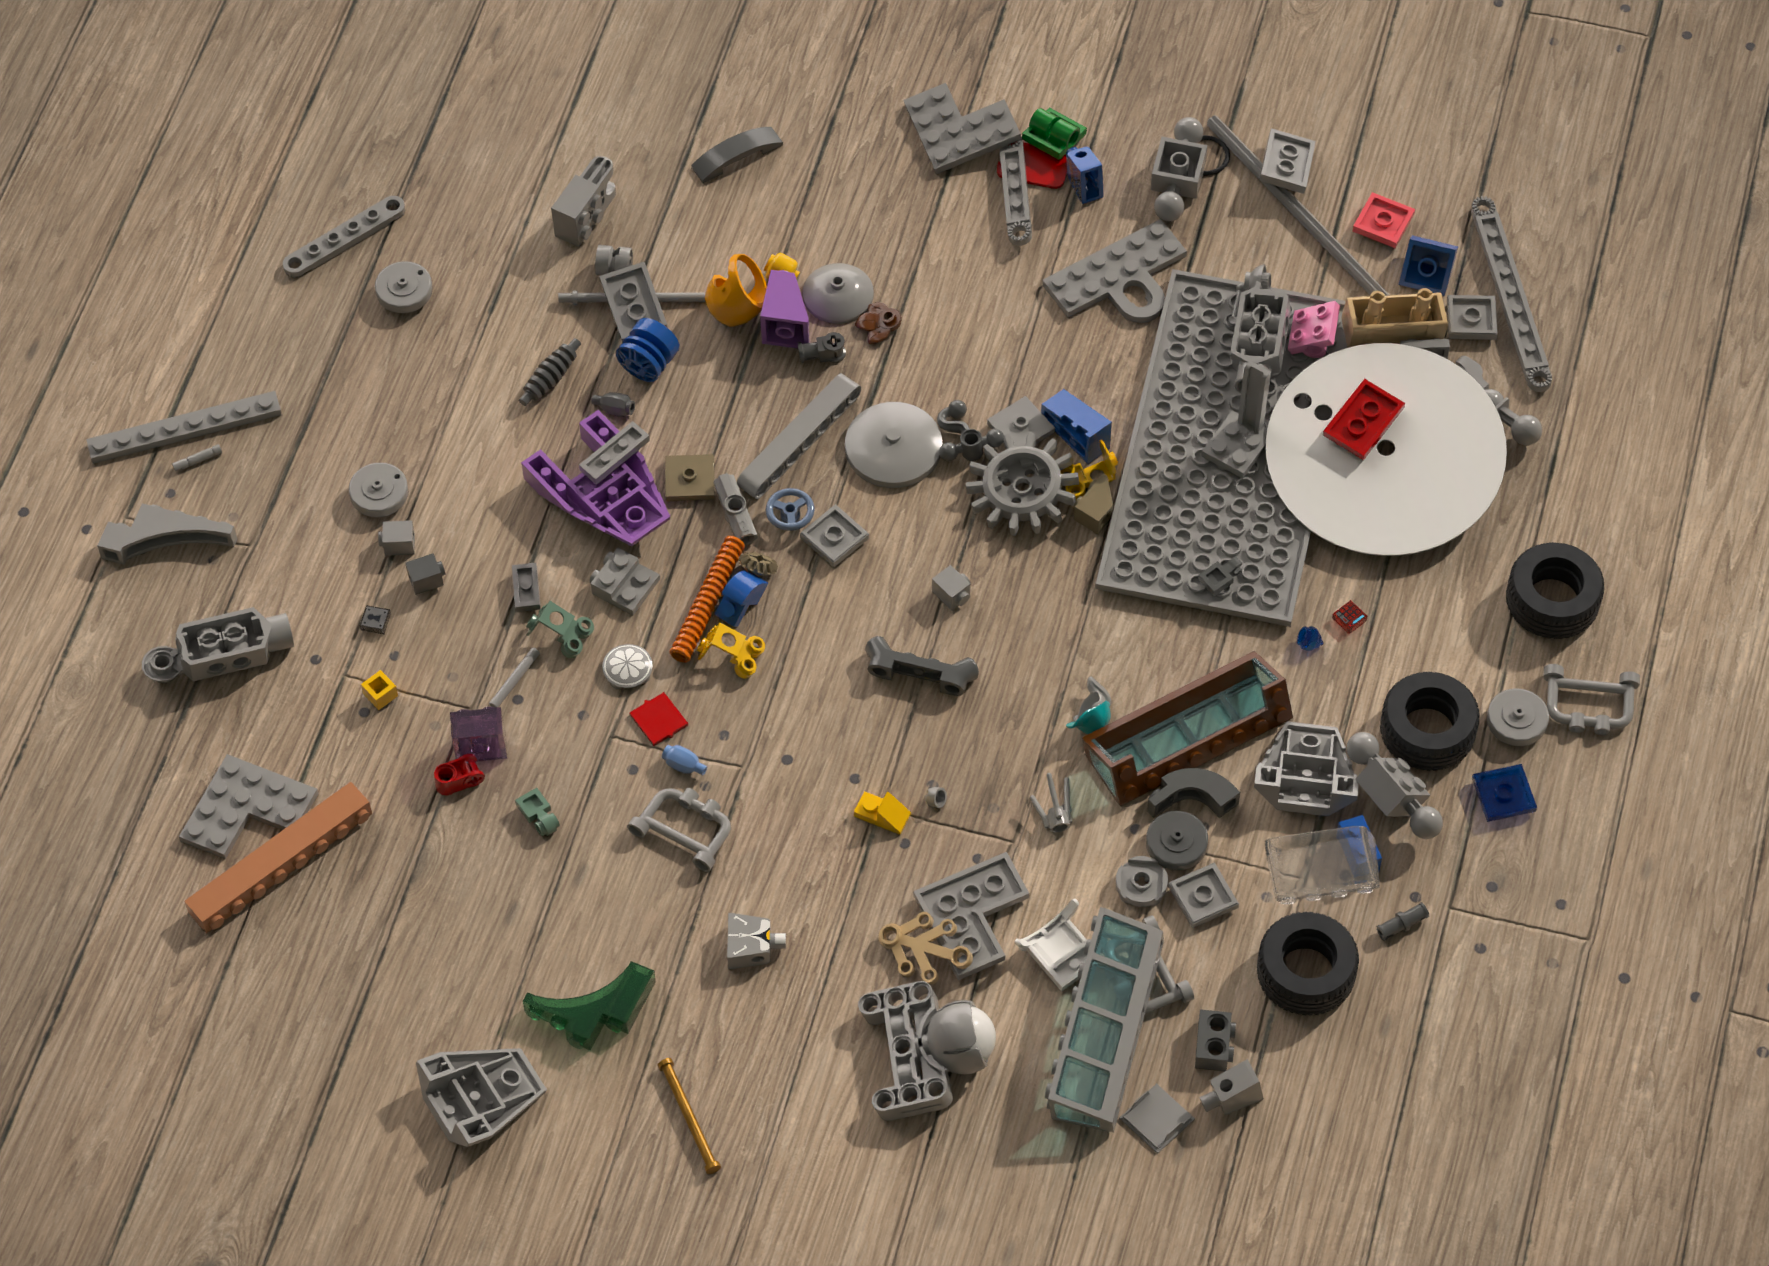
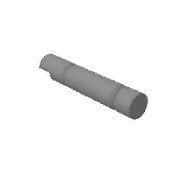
M218 444L191 455L187 459L184 458L174 462L172 466L175 471L183 470L212 458L214 455L221 454L222 450Z

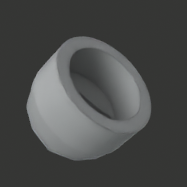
M931 787L926 791L927 795L924 796V799L929 806L942 808L945 805L947 794L944 788Z

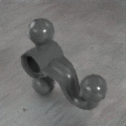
M961 400L952 401L937 416V424L941 429L950 433L961 434L960 444L955 445L951 442H946L940 447L939 455L945 461L956 459L960 453H962L966 460L976 461L983 456L984 445L988 444L993 448L1001 446L1004 442V434L999 429H991L987 432L986 436L982 437L978 430L970 429L965 422L947 421L946 419L950 416L956 419L964 417L967 412V406Z

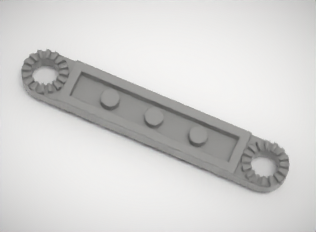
M1021 139L1016 141L1015 145H1006L1000 148L1008 237L1010 242L1016 246L1025 245L1032 239L1024 146ZM1018 231H1025L1024 236H1021V238L1020 236L1017 238L1014 234Z
M389 196L291 253L283 260V268L286 275H289V277L293 276V278H296V276L300 277V275L303 276L307 271L317 268L390 225V222L395 219L401 218L405 212L403 199L398 196ZM392 204L399 206L397 210H388V207L392 206ZM292 262L301 263V266L298 268H290Z

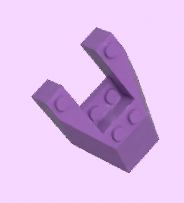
M599 410L579 423L581 439L593 452L597 451L620 432ZM541 449L521 462L524 479L539 495L565 512L630 546H633L670 520L668 510L660 492L656 488L653 476L645 463V458L639 451L634 453L597 485L583 473L570 480Z

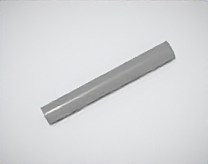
M536 648L530 649L489 702L493 709H497L538 657L540 652Z

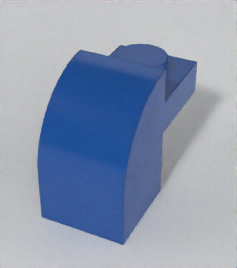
M748 571L737 573L723 589L722 594H724V597L715 615L733 627H738L749 605L758 604L768 582Z

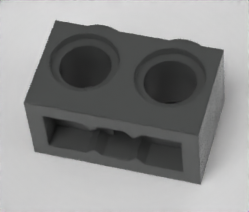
M1200 1009L1195 1069L1225 1072L1227 1071L1228 1062L1233 1063L1234 1047L1229 1046L1230 1038L1235 1039L1236 1023L1231 1022L1232 1012ZM1218 1026L1223 1030L1214 1031L1211 1029V1027ZM1217 1050L1221 1054L1215 1056L1210 1054L1209 1051Z

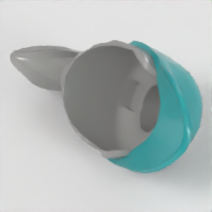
M1092 676L1087 680V688L1090 695L1082 703L1079 714L1073 717L1075 721L1066 724L1067 728L1076 727L1085 734H1090L1108 725L1111 719V697L1106 689Z

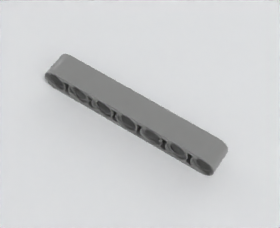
M838 374L740 474L737 480L738 487L755 499L761 498L856 401L862 387L844 374Z

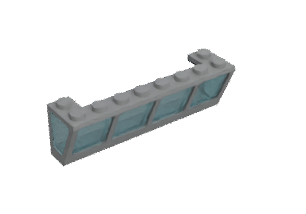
M1100 907L1098 916H1093L1092 939H1087L1084 950V954L1087 955L1086 961L1081 963L1079 967V987H1074L1071 1002H1074L1072 1011L1068 1010L1066 1014L1065 1026L1068 1027L1066 1034L1060 1036L1058 1050H1061L1059 1059H1054L1052 1066L1054 1078L1052 1083L1047 1084L1045 1099H1048L1047 1109H1050L1053 1120L1114 1133L1161 956L1164 935L1160 929Z

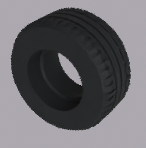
M1549 542L1531 547L1523 552L1512 566L1506 589L1508 609L1521 627L1537 636L1563 639L1578 635L1592 625L1602 603L1605 582L1600 567L1597 566L1598 564L1587 553L1572 545ZM1542 580H1558L1569 585L1577 597L1565 602L1551 601L1542 597L1533 585Z
M1439 672L1411 674L1395 683L1386 696L1380 720L1381 737L1389 752L1395 758H1401L1406 761L1410 767L1427 771L1447 769L1462 761L1473 747L1479 726L1480 713L1478 703L1475 697H1473L1472 692L1454 677ZM1419 709H1433L1444 714L1450 720L1453 727L1442 733H1425L1415 728L1407 719V715Z
M1306 911L1286 915L1270 926V929L1266 931L1261 940L1257 959V974L1262 990L1265 991L1266 996H1269L1268 998L1274 1004H1278L1280 1008L1291 1013L1311 1016L1313 1014H1323L1325 1011L1329 1012L1331 1009L1334 1010L1348 998L1357 976L1359 953L1353 936H1351V933L1347 931L1345 926H1342L1343 924L1324 914ZM1297 949H1312L1320 952L1329 960L1332 970L1318 978H1303L1292 973L1285 965L1283 958L1288 953Z

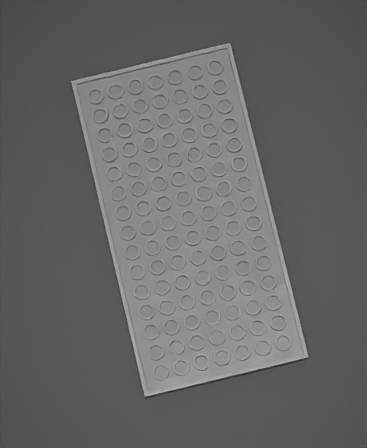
M1172 269L1095 589L1291 627L1311 531L1295 518L1279 497L1268 471L1266 449L1243 479L1201 456L1202 450L1233 410L1239 414L1241 393L1235 388L1237 370L1233 369L1230 353L1235 326H1230L1228 319L1233 313L1238 292L1236 287L1239 283L1244 284V282ZM1271 287L1272 291H1282L1289 296L1291 314L1281 372L1271 375L1264 428H1268L1273 409L1286 387L1304 369L1321 359L1308 357L1303 352L1293 355L1289 352L1288 343L1294 311L1336 301L1340 305L1334 345L1327 346L1325 354L1327 356L1347 348L1341 319L1345 301ZM1299 394L1294 398L1295 406L1300 409L1308 408L1312 403L1311 398L1306 394ZM1321 405L1315 409L1314 414L1317 419L1324 421L1331 418L1332 410L1328 406ZM1237 557L1242 562L1240 566L1242 572L1233 577V584L1213 596L1198 580V574L1217 561L1224 566L1232 558Z

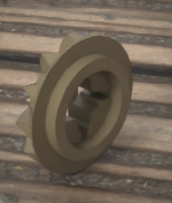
M744 552L739 557V564L750 573L768 576L777 572V562L762 553Z

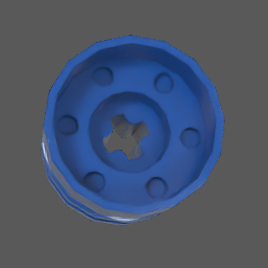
M641 318L632 328L629 336L617 348L616 357L622 367L634 377L646 382H654L660 377L661 372L665 370L666 364L677 354L680 344L676 336L665 325L650 318Z

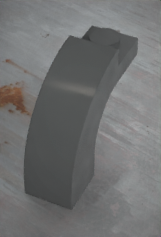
M1199 768L1181 769L1161 778L1160 789L1155 790L1148 798L1147 812L1155 818L1174 803L1192 799L1204 803L1218 818H1221L1239 805L1240 791L1229 780L1215 772Z

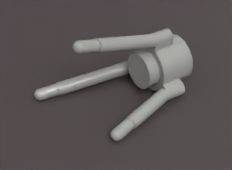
M1047 773L1046 776L1053 807L1048 810V815L1046 816L1034 795H1031L1030 799L1042 818L1045 829L1050 828V831L1054 833L1067 830L1070 827V823H1072L1069 778H1064L1065 810H1063V807L1059 806L1052 775Z

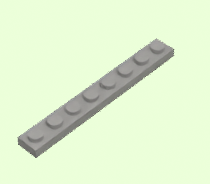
M272 391L86 440L91 460L94 464L280 416L282 413L276 392Z

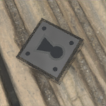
M366 605L359 625L360 630L384 635L391 616L390 609Z

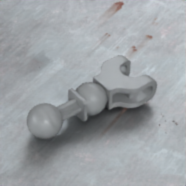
M1461 356L1456 360L1455 364L1471 375L1491 398L1501 421L1511 428L1513 439L1518 444L1524 446L1535 444L1542 435L1540 421L1532 415L1518 416L1509 409L1510 399L1507 397L1504 399L1500 392L1489 389V383L1483 379L1481 365L1467 356Z

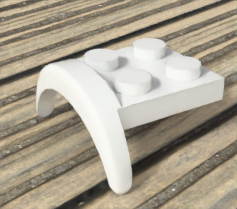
M1072 899L1054 919L1035 933L1023 939L1015 940L1018 948L1021 951H1027L1061 992L1079 980L1078 971L1080 964L1085 963L1087 957L1084 954L1087 939L1070 921L1079 906L1077 899ZM1095 961L1094 968L1100 965L1101 963Z

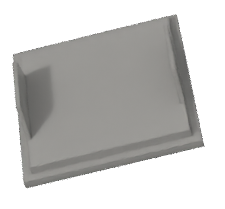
M1157 1083L1139 1097L1119 1117L1157 1154L1195 1120L1190 1113Z

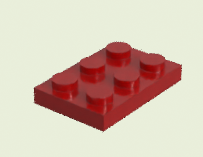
M1364 378L1324 429L1323 436L1364 461L1405 408V403Z

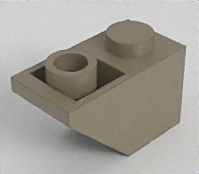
M1102 474L1098 480H1093L1088 487V492L1083 497L1080 496L1073 506V509H1075L1074 520L1096 534H1099L1112 519L1113 502L1108 477L1105 474Z

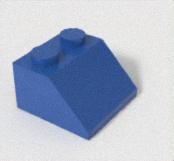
M1412 235L1409 240L1398 285L1418 290L1427 288L1432 293H1441L1445 296L1458 246Z

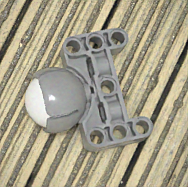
M917 981L864 994L858 1001V1008L869 1024H886L895 1086L880 1089L872 1097L873 1107L883 1120L892 1121L948 1107L953 1100L948 1072L972 1074L988 1066V1058L992 1054L996 1043V1031L991 1019L986 1013L978 1009L973 1001H954L939 1009L937 996L932 987L925 981ZM928 994L925 999L919 1000L922 995ZM903 1000L900 1005L893 1006L896 1001ZM877 1006L874 1011L868 1012L871 1007ZM910 1047L907 1053L900 1054L904 1048ZM943 1090L939 1096H933L936 1091ZM917 1096L913 1102H907L910 1097ZM892 1101L887 1108H882L884 1103Z

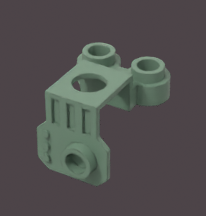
M549 601L543 605L537 616L535 614L532 615L526 625L529 628L526 635L529 636L540 622L559 634L557 641L562 643V654L567 658H575L583 649L580 639H585L591 635L594 630V624L587 617H580L574 620V615ZM552 612H558L562 615L563 623L561 625L551 623L550 614ZM581 623H585L588 629H584ZM570 642H573L577 649L571 648Z

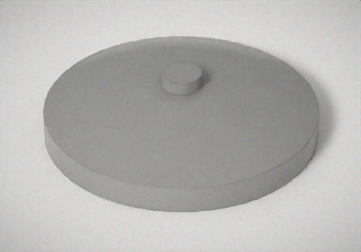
M886 402L871 406L855 417L846 433L845 452L851 468L865 481L880 487L901 488L916 484L930 475L940 460L939 450L942 446V436L937 423L924 410L911 404Z

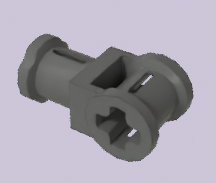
M837 332L816 337L817 342L806 344L797 342L800 363H804L805 360L818 358L820 363L828 361L838 363L846 356L844 337Z

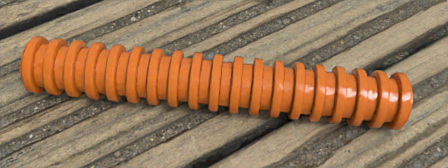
M735 536L725 537L721 549L718 551V555L715 557V561L712 563V567L709 569V573L706 575V579L703 581V585L697 594V598H695L694 604L691 606V610L681 626L682 629L679 630V635L675 638L676 641H674L669 651V654L675 660L684 663L690 661L694 649L697 647V643L709 622V618L718 604L722 591L727 585V581L730 579V575L733 573V569L736 567V563L745 548V544Z

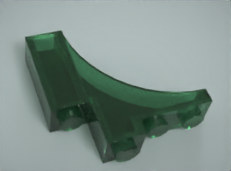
M630 961L626 969L615 980L587 995L555 999L536 996L527 992L522 1001L524 1012L534 1020L539 1021L541 1019L549 1022L555 1029H565L566 1039L570 1045L578 1049L585 1048L591 1051L604 1024L614 1032L622 1031L629 1034L656 983L655 971Z

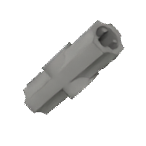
M733 474L719 475L713 483L724 509L725 519L730 524L735 537L742 540L745 545L752 544L758 536L746 508V500L741 495ZM733 508H739L740 510H738V511H733V510H731V509H733Z

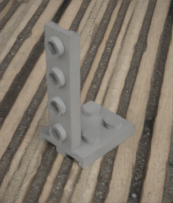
M1248 361L1244 368L1239 414L1233 410L1204 447L1201 454L1205 459L1242 479L1266 449L1267 429L1264 428L1271 372L1264 366Z

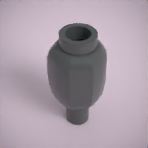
M609 392L603 396L593 395L591 399L592 404L599 405L605 413L625 417L632 415L635 411V401H631L630 397L626 394Z

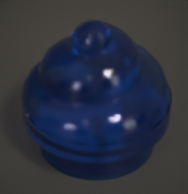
M1313 626L1302 627L1297 636V644L1305 651H1312L1314 648H1319L1320 645L1324 644L1318 629Z

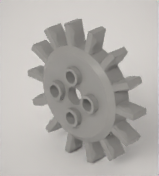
M1029 432L1026 437V445L1019 447L1014 446V441L1010 434H1005L1004 445L1006 450L999 454L988 444L984 445V455L990 460L989 464L985 466L971 461L969 465L970 472L982 476L983 481L966 482L967 494H985L984 497L971 503L974 514L991 507L993 512L987 518L988 527L993 529L1002 517L1010 519L1009 529L1012 536H1016L1019 522L1028 520L1031 521V528L1035 534L1041 533L1039 517L1048 514L1052 520L1059 524L1062 521V516L1059 509L1055 507L1056 503L1059 501L1074 506L1076 502L1075 494L1063 491L1062 486L1079 485L1078 473H1060L1061 470L1073 464L1072 455L1068 453L1054 460L1051 456L1057 450V441L1052 438L1044 449L1040 450L1035 448L1034 432ZM1027 474H1034L1033 477H1026ZM1007 482L1011 483L1010 486H1004ZM1020 483H1027L1030 486L1025 491L1016 489Z

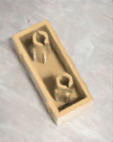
M1427 288L1420 289L1417 294L1385 296L1381 291H1374L1370 297L1346 298L1341 317L1347 348L1373 343L1400 344L1401 341L1409 339H1444L1448 327L1442 294L1432 293Z

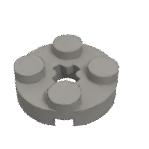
M1136 856L1119 867L1116 874V889L1124 903L1138 907L1157 905L1166 893L1168 884L1167 872L1158 865L1155 859L1146 856ZM1139 877H1144V880L1149 883L1139 886L1135 881H1138Z

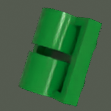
M1050 107L1047 110L1039 108L1032 115L1029 127L1022 132V140L1060 160L1068 149L1076 145L1086 135L1087 128Z

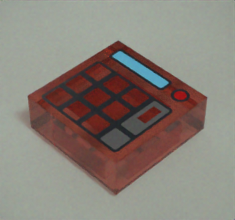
M1351 600L1332 614V619L1348 634L1365 623L1368 618Z

